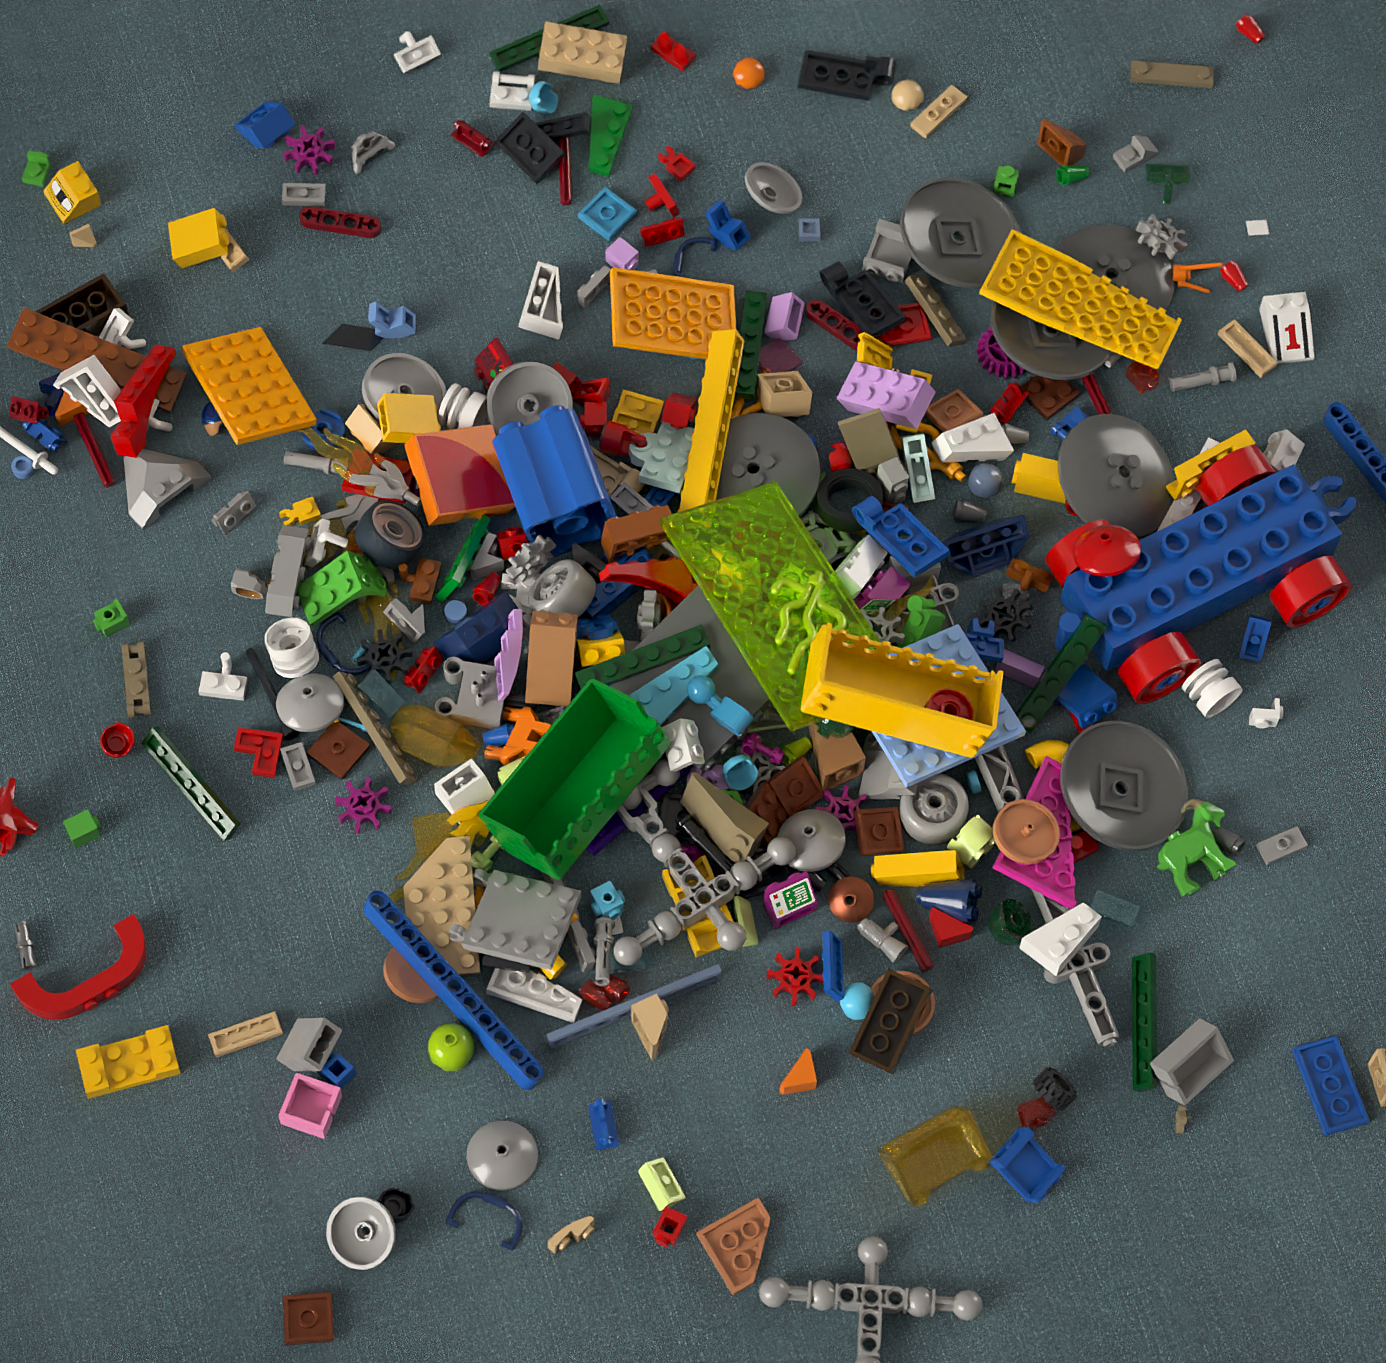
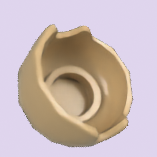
M909 79L900 81L892 90V101L898 109L904 111L916 110L919 104L923 103L924 95L922 88L915 81Z

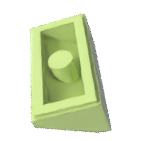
M734 896L733 909L737 923L743 926L746 932V940L742 947L757 945L758 937L751 903L742 897Z
M664 1157L647 1162L639 1169V1175L660 1211L664 1210L665 1206L671 1207L686 1198Z

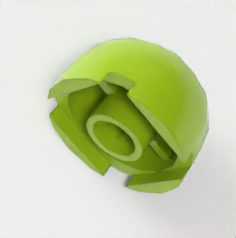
M445 1023L438 1026L432 1032L428 1041V1054L431 1061L438 1067H441L442 1070L457 1071L466 1067L471 1058H473L474 1040L471 1033L464 1026L457 1023Z

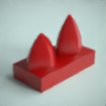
M667 32L660 33L650 46L652 52L682 72L696 59L694 52L671 38Z

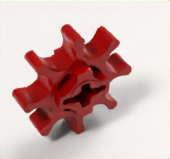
M799 947L795 948V957L792 960H785L781 953H777L775 961L782 968L778 971L768 970L766 976L767 979L774 978L779 980L781 984L773 990V996L778 997L783 991L791 993L792 1006H796L797 995L800 993H806L811 1000H815L816 992L811 989V983H824L822 974H814L811 970L813 966L818 964V956H814L809 962L802 961L799 957L801 950ZM793 974H798V979H794Z

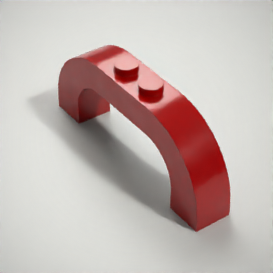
M132 914L113 925L117 936L123 944L121 957L113 966L73 989L60 994H53L43 990L30 972L10 983L19 1002L29 1012L38 1017L62 1020L77 1016L84 1011H91L105 999L109 1000L116 997L119 991L129 986L138 977L146 960V940L135 915Z

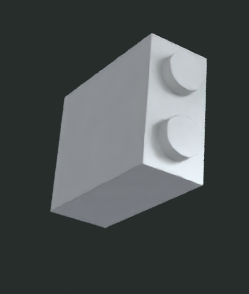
M326 1018L297 1019L276 1060L293 1071H321L342 1029Z

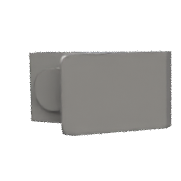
M1133 135L1131 144L1114 152L1113 159L1125 173L1159 155V151L1148 137Z
M488 532L470 568L472 579L476 580L488 576L491 572L497 573L504 570V560L495 557L499 549L497 535Z
M395 598L384 610L383 613L414 644L425 632L423 604L411 614L406 605Z

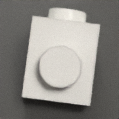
M1280 698L1274 699L1271 709L1253 708L1249 716V725L1256 726L1257 728L1276 727L1279 719L1283 718V706H1280Z

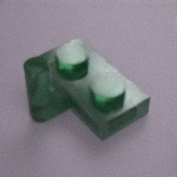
M1146 164L1145 167L1147 181L1152 183L1165 182L1163 203L1165 204L1171 203L1173 183H1189L1188 165Z

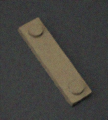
M1131 60L1130 82L1201 88L1213 87L1214 67Z

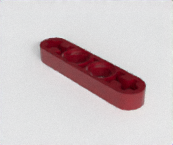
M305 207L299 213L301 225L308 229L365 238H375L381 232L380 221L373 216L316 207ZM308 215H312L310 220H306ZM328 217L336 220L333 224L324 223V220ZM352 220L356 222V225L348 228L345 226V223ZM371 225H374L372 230H368Z
M814 299L808 302L806 315L811 321L855 351L858 350V343L860 342L858 334L863 332L855 323L820 300ZM817 308L820 309L819 312H818V311H816V312H814V313L812 312V309H814V310L817 309ZM835 318L839 323L831 326L827 323V320ZM846 330H853L856 335L854 337H847L844 335V332Z

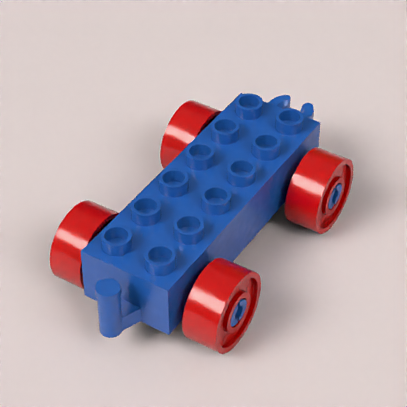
M1246 446L1235 450L1215 462L1198 479L1199 483L1195 486V489L1207 507L1139 540L1141 554L1137 563L1126 572L1114 576L1103 577L1088 574L1076 565L1073 558V546L1081 534L1096 526L1111 525L1110 522L1104 519L1096 520L1073 530L1058 541L1045 558V563L1063 589L1060 601L1068 611L1061 615L1059 619V627L1054 641L1055 648L1060 652L1086 614L1105 623L1107 628L1093 646V652L1106 671L1122 664L1118 670V675L1137 704H1147L1161 699L1181 687L1186 679L1200 668L1201 660L1185 638L1184 632L1273 587L1275 588L1272 590L1269 599L1288 627L1297 628L1317 620L1341 603L1352 589V583L1333 555L1342 536L1336 525L1344 522L1351 516L1357 500L1354 497H1348L1337 508H1330L1323 502L1324 494L1328 492L1337 493L1343 483L1342 478L1328 476L1319 479L1314 485L1309 486L1294 464L1276 473L1257 446Z

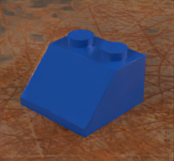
M265 101L237 122L234 127L252 145L267 149L275 143L274 140L279 136L282 137L291 131L290 128L295 125V122L283 103Z

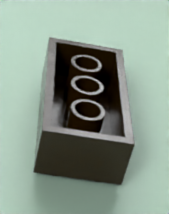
M104 273L35 311L94 336L102 332L115 308H120L129 316L126 303Z
M888 968L848 1054L894 1075L933 990Z

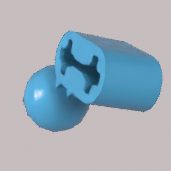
M704 675L693 677L687 685L689 698L698 704H708L713 709L710 712L711 716L732 733L740 736L752 723L754 717L745 708L727 696L721 699L715 693V684L709 677Z

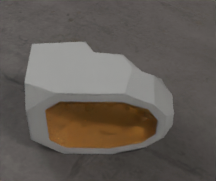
M237 568L231 582L233 593L250 599H263L266 597L268 591L266 584L256 574L245 569Z

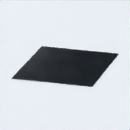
M341 324L323 343L371 351L384 338L376 335L375 329Z

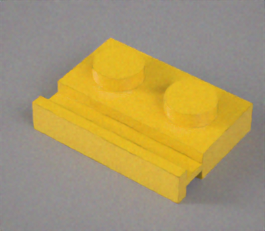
M866 332L858 334L860 342L858 343L857 362L890 370L893 360L890 353L893 352V349Z

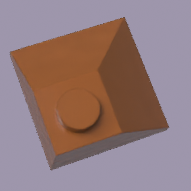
M1045 118L1041 121L1037 144L1059 165H1073L1084 157L1086 144L1082 138Z

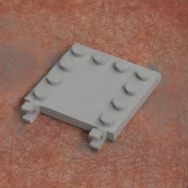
M475 869L473 878H476L474 885L486 887L469 929L466 930L458 924H452L449 929V933H451L450 940L463 942V949L552 970L581 899V890L493 870L492 875L482 869Z

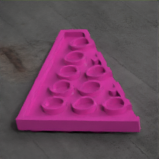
M1046 756L1025 799L1042 804L1054 815L1060 831L1058 845L1046 860L1037 864L1015 862L1000 851L992 868L1067 908L1073 909L1077 901H1075L1074 893L1075 878L1073 876L1074 859L1073 853H1071L1070 811L1061 790V763Z

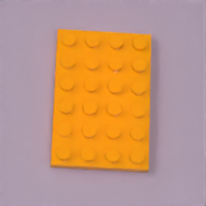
M612 267L610 270L613 346L708 359V345L712 332L736 329L734 285Z
M261 327L182 346V353L236 445L316 425L317 419Z

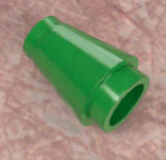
M1062 165L1056 171L1058 183L1065 186L1089 177L1087 166Z

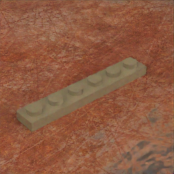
M339 671L333 678L398 782L411 786L416 782L412 775L414 773L412 767L404 762L401 757L403 755L401 750L390 740V732L385 727H382L379 722L380 717L378 713L368 705L369 699L358 689L356 678L350 673L347 674Z

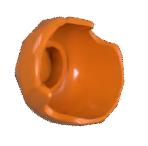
M749 57L743 58L736 64L733 76L737 85L746 89H752L763 82L765 71L763 65L757 59Z

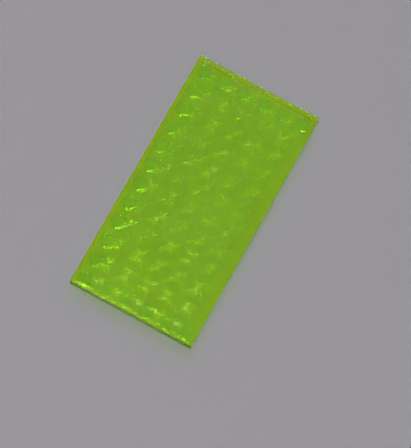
M774 481L661 518L660 525L790 732L825 720L826 718L801 711L810 647L805 650L796 673L791 675L787 671L796 647L808 637L802 622L806 605L789 612L790 627L786 638L781 645L776 644L775 638L781 626L780 610L784 604L799 599L801 593L787 587H782L780 593L774 595L771 592L773 584L780 578H788L805 585L810 575H814L816 571L822 572L824 574L825 586L822 590L821 598L826 604L837 608L845 615L847 621L845 630L847 633L858 637L866 635L869 637V640L880 642V640L777 482ZM815 607L811 621L817 633L824 624L830 623L832 628L838 624L836 618ZM844 641L848 644H854L852 641ZM866 647L870 650H876L874 647Z

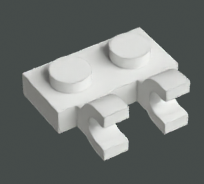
M540 573L528 575L524 582H521L519 578L513 580L508 574H502L501 589H517L516 597L509 596L518 609H522V616L528 612L532 617V611L528 605V595Z

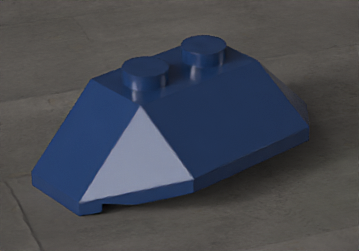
M1019 515L996 519L957 532L943 540L942 543L950 550V556L946 558L947 563L970 576H975L1010 564L1012 558L1016 559L1025 542L1029 539L1030 534L1025 516Z
M504 590L433 643L445 660L450 657H457L465 662L482 664L502 650L501 637L508 630L507 616L513 609H518L507 591Z

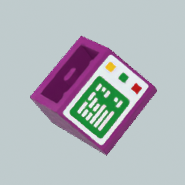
M892 567L888 568L885 572L880 570L863 587V592H860L852 600L854 605L849 612L852 615H860V611L865 610L866 615H879L880 607H884L885 610L900 599L911 584Z
M799 872L794 873L786 881L781 883L774 882L765 890L763 907L775 930L817 910L818 903L807 872L801 874Z

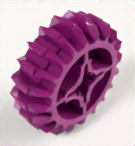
M989 327L987 333L983 332L981 339L977 343L976 353L978 355V362L982 363V369L988 368V374L996 373V378L1000 375H1003L1005 379L1008 378V375L1015 378L1017 373L1022 375L1024 369L1014 361H1011L999 344L995 343L997 341L992 328Z

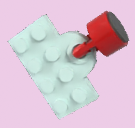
M609 420L603 427L599 449L600 452L617 457L620 454L631 458L632 464L642 467L638 482L680 493L685 483L684 473L687 471L688 453L691 450V436L694 433V428L683 427V429L671 427L670 423L662 422L657 434H638L628 429V425Z

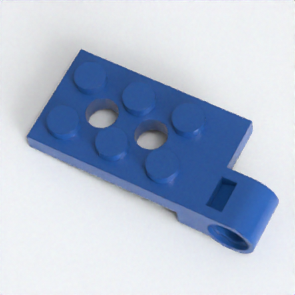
M870 496L852 508L857 522L914 578L950 556V550L901 503L883 513L879 501L874 496ZM902 534L910 536L907 539L899 538ZM918 548L923 549L924 551L921 553H916L912 550Z

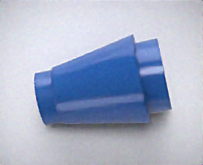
M507 723L483 732L484 744L506 745L514 724L509 725Z

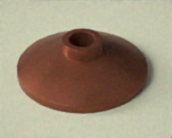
M853 876L845 877L838 880L832 886L828 897L829 907L838 919L849 923L858 922L865 919L872 911L874 894L869 884L863 879ZM847 896L854 898L853 904L846 902Z

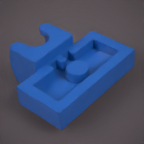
M973 618L968 625L967 633L964 632L981 660L1001 663L1004 659V639L993 638L994 622L989 621L988 627L983 629L979 626L978 619Z

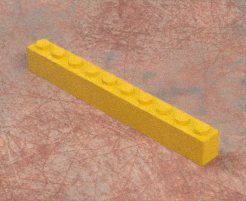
M736 329L713 331L708 345L709 353L708 359L705 361L706 369L705 375L702 378L701 396L698 398V413L695 415V429L691 436L692 445L688 453L687 471L684 473L685 483L681 491L680 509L677 511V518L686 530L711 528L744 346V339Z

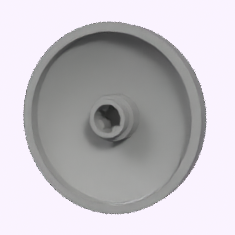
M391 353L379 357L370 365L362 381V395L365 404L377 420H379L377 403L384 393L433 395L434 402L438 407V413L442 400L447 393L441 377L434 368L420 358L404 353Z
M519 362L505 368L491 383L486 397V414L489 424H492L494 432L499 435L500 428L508 423L519 421L526 426L540 420L541 412L551 406L561 405L565 409H572V395L568 384L555 369L538 362Z

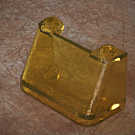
M960 1106L944 1110L889 1141L877 1150L885 1166L912 1206L925 1204L930 1196L929 1191L967 1169L976 1170V1172L986 1169L993 1157L970 1110Z

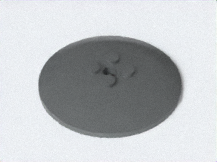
M939 178L920 185L906 200L900 217V229L904 244L918 265L938 280L962 288H982L1011 230L1013 229L1021 233L1013 213L997 195L977 183L959 178ZM953 235H957L962 241H957Z
M1095 225L1074 232L1056 248L1057 251L1093 269L1092 273L1100 278L1103 275L1107 277L1106 273L1114 272L1117 277L1109 278L1112 285L1120 289L1122 286L1129 289L1128 293L1138 299L1141 297L1147 299V304L1157 310L1160 307L1167 310L1174 290L1172 267L1165 253L1158 251L1154 256L1151 254L1153 247H1149L1147 243H1138L1142 233L1119 225Z
M993 301L990 321L997 343L1012 361L1033 374L1056 380L1082 378L1100 369L1112 353L1108 349L1037 322ZM1046 328H1052L1056 333H1049Z
M753 413L731 418L712 522L730 532H734L741 520L775 532L790 525L802 516L816 496L821 476L819 456L809 436L793 422L772 414ZM753 465L760 467L759 471L755 474L748 472V469Z
M1099 414L1088 417L1075 425L1066 435L1059 452L1058 474L1063 493L1078 517L1086 524L1096 520H1108L1111 525L1130 530L1137 538L1146 536L1156 530L1161 525L1174 501V498L1166 489V485L1174 482L1173 470L1164 449L1156 438L1135 421L1114 414ZM1119 468L1125 472V478L1119 474Z
M1106 721L1094 724L1082 731L1074 738L1065 751L1060 770L1062 794L1070 813L1090 836L1113 848L1139 851L1161 844L1178 829L1186 811L1181 813V809L1184 803L1188 801L1187 780L1174 752L1156 734L1130 722ZM1116 784L1124 788V794L1116 790Z

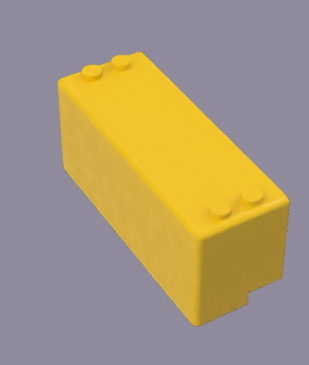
M828 623L827 625H822L810 645L801 711L973 758L997 728L1004 671L999 670L997 674L993 670L990 673L978 670V667L975 665L967 667L956 664V661L953 659L945 661L935 658L931 653L925 655L916 653L910 647L902 649L891 646V643L888 641L880 643L869 640V637L866 635L858 637L848 634L844 629L833 630L832 624ZM844 641H852L854 644H848ZM866 647H874L876 650H870ZM887 653H896V654H898V655H897V656H891V655H889V654H887ZM909 659H918V660H920V661H919V662H913V661H910ZM931 665H939V666H941V667H940V668H935V667H932ZM952 671H961V672H963V673H962V674H957V673H954V672H952ZM974 677H983L985 679L979 680L975 679ZM949 688L959 691L968 698L972 704L974 716L973 720H968L924 708L933 693L940 689Z

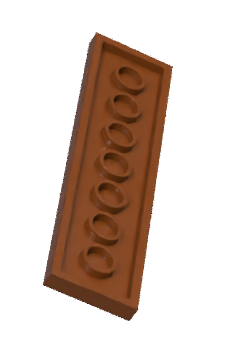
M23 308L7 344V348L63 371L95 355L121 391L146 358L144 355L27 308ZM168 366L155 396V399L160 401L157 409L171 413L186 378V372Z

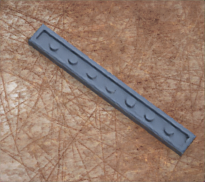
M719 964L550 1032L546 1034L549 1048L553 1049L631 1017V1005L654 994H657L660 1000L664 999L667 1002L721 980L722 970Z

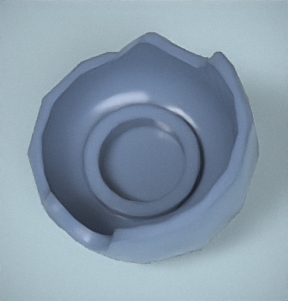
M988 463L976 465L968 479V486L971 492L983 498L995 496L1002 483L1000 470Z

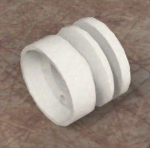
M454 383L442 400L437 418L438 423L442 427L447 426L449 430L455 429L457 425L458 429L483 426L487 417V396L478 392H474L470 396L468 388L464 387L462 389L461 385Z
M292 617L282 619L270 626L265 633V645L277 674L283 677L295 678L311 672L316 667L319 661V653L313 641L311 629L306 621Z
M1219 659L1209 661L1198 668L1182 685L1185 693H1190L1189 698L1191 700L1199 699L1196 706L1206 718H1211L1225 710L1240 696L1243 690L1233 677L1224 679L1228 674V670L1225 667L1222 668L1223 664Z

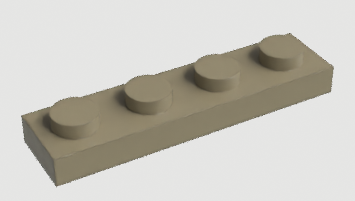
M924 274L908 276L905 280L906 284L948 347L963 345L967 340L929 283V280Z

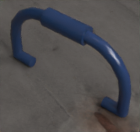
M704 237L686 240L679 247L678 252L675 253L673 267L675 276L680 277L683 251L688 245L700 242L711 244V251H716L717 240Z
M340 612L326 619L319 626L316 638L320 648L319 651L333 668L336 667L341 672L352 675L361 674L371 669L372 667L368 664L358 669L345 668L339 664L340 662L326 645L324 646L322 633L336 619H339L342 624L346 623L347 620Z
M474 1191L465 1193L455 1201L445 1221L446 1224L458 1228L460 1224L452 1220L456 1210L462 1202L469 1198H482L485 1202L510 1210L516 1218V1232L511 1243L502 1241L501 1246L510 1250L515 1249L521 1236L523 1224L520 1213L516 1207L508 1203V1200L488 1192Z

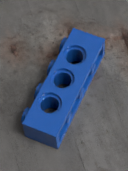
M642 548L624 564L635 560L639 561V563H644L654 558ZM622 582L599 583L596 586L592 602L581 617L590 620L597 619V616L600 614H610L641 589L642 586Z

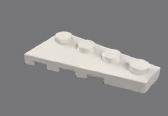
M495 968L486 989V994L572 1023L575 1022L582 1005L581 998L558 984H552L546 980L545 976L540 973L536 974L531 970L529 973Z

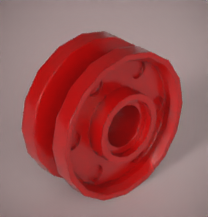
M949 688L940 689L933 693L924 708L968 720H973L974 710L968 698L959 691Z

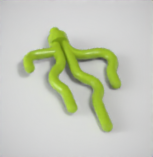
M820 571L810 575L805 585L788 578H780L776 580L771 589L774 595L779 594L782 587H787L801 593L799 599L784 604L780 610L781 626L775 638V642L778 645L784 642L790 627L789 612L806 605L802 622L808 637L801 641L795 649L787 669L791 675L796 673L805 650L810 647L817 634L815 626L811 621L815 607L836 618L838 624L832 628L833 630H845L847 621L845 615L837 608L826 604L821 598L825 580L823 579L824 574Z

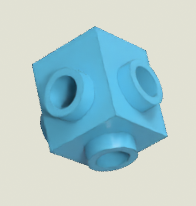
M611 881L590 891L591 908L596 916L600 915V917H608L614 920L624 912L625 898L620 890L616 891Z

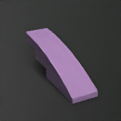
M513 609L507 616L508 630L501 637L502 651L494 659L498 702H503L508 696L516 676L523 634L522 609Z

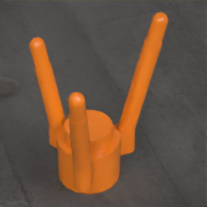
M1223 263L1173 265V281L1178 282L1177 286L1187 287L1209 293V289L1185 282L1190 280V270L1221 267Z

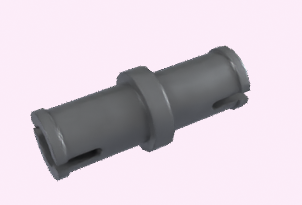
M28 922L15 923L13 925L17 939L15 946L20 954L22 970L36 968L37 964L33 952L35 946L34 941L30 937Z

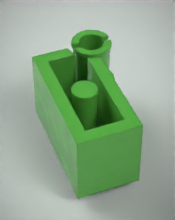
M918 595L909 598L907 605L911 613L902 630L904 643L900 644L897 642L898 646L903 648L939 632L946 616L937 610L931 609L936 608V603L933 599H925L923 596Z

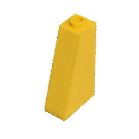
M956 850L874 856V864L871 865V875L879 886L918 887L919 885L924 886V884L965 879V866Z

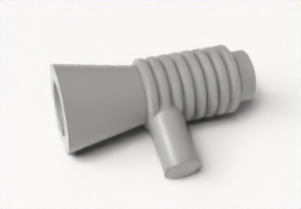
M865 918L857 927L860 934L878 949H881L893 964L900 960L908 948V945L891 937L899 929L895 922H892L883 929L878 924H875L873 920Z

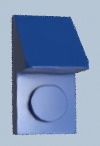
M1250 614L1247 627L1244 630L1239 658L1258 663L1261 662L1272 619Z

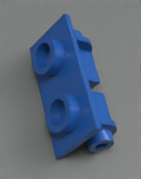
M38 419L37 424L23 423L24 430L38 440L40 435L43 434L39 442L49 451L57 452L61 441L68 442L62 437L64 434L62 431L54 426L51 428L46 424L48 422L47 419Z
M603 1098L597 1099L595 1104L588 1105L596 1150L619 1147L612 1102H605Z

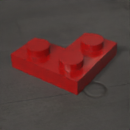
M238 727L234 751L255 754L252 769L253 775L275 778L281 752L280 748L283 742V733Z

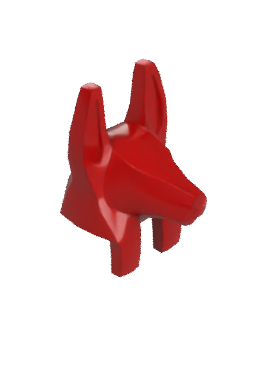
M11 777L8 780L7 786L0 788V842L2 843L0 856L2 857L6 855L7 850L12 849L17 834L32 836L39 826L38 823L31 820L12 804L16 781Z

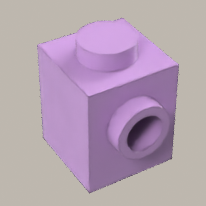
M619 237L605 250V261L612 267L635 270L639 264V252Z

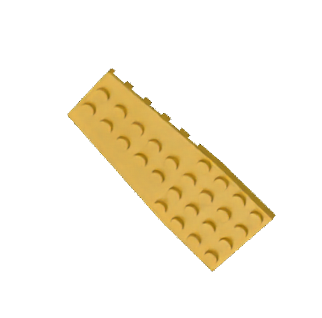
M1013 229L1011 230L979 294L1037 322L1159 369L1182 321L1181 318L1173 319L1165 314L1167 310L1161 307L1158 310L1147 304V299L1143 297L1138 299L1128 293L1129 289L1123 286L1120 289L1110 283L1111 279L1104 275L1102 278L1092 273L1093 269L1070 256Z

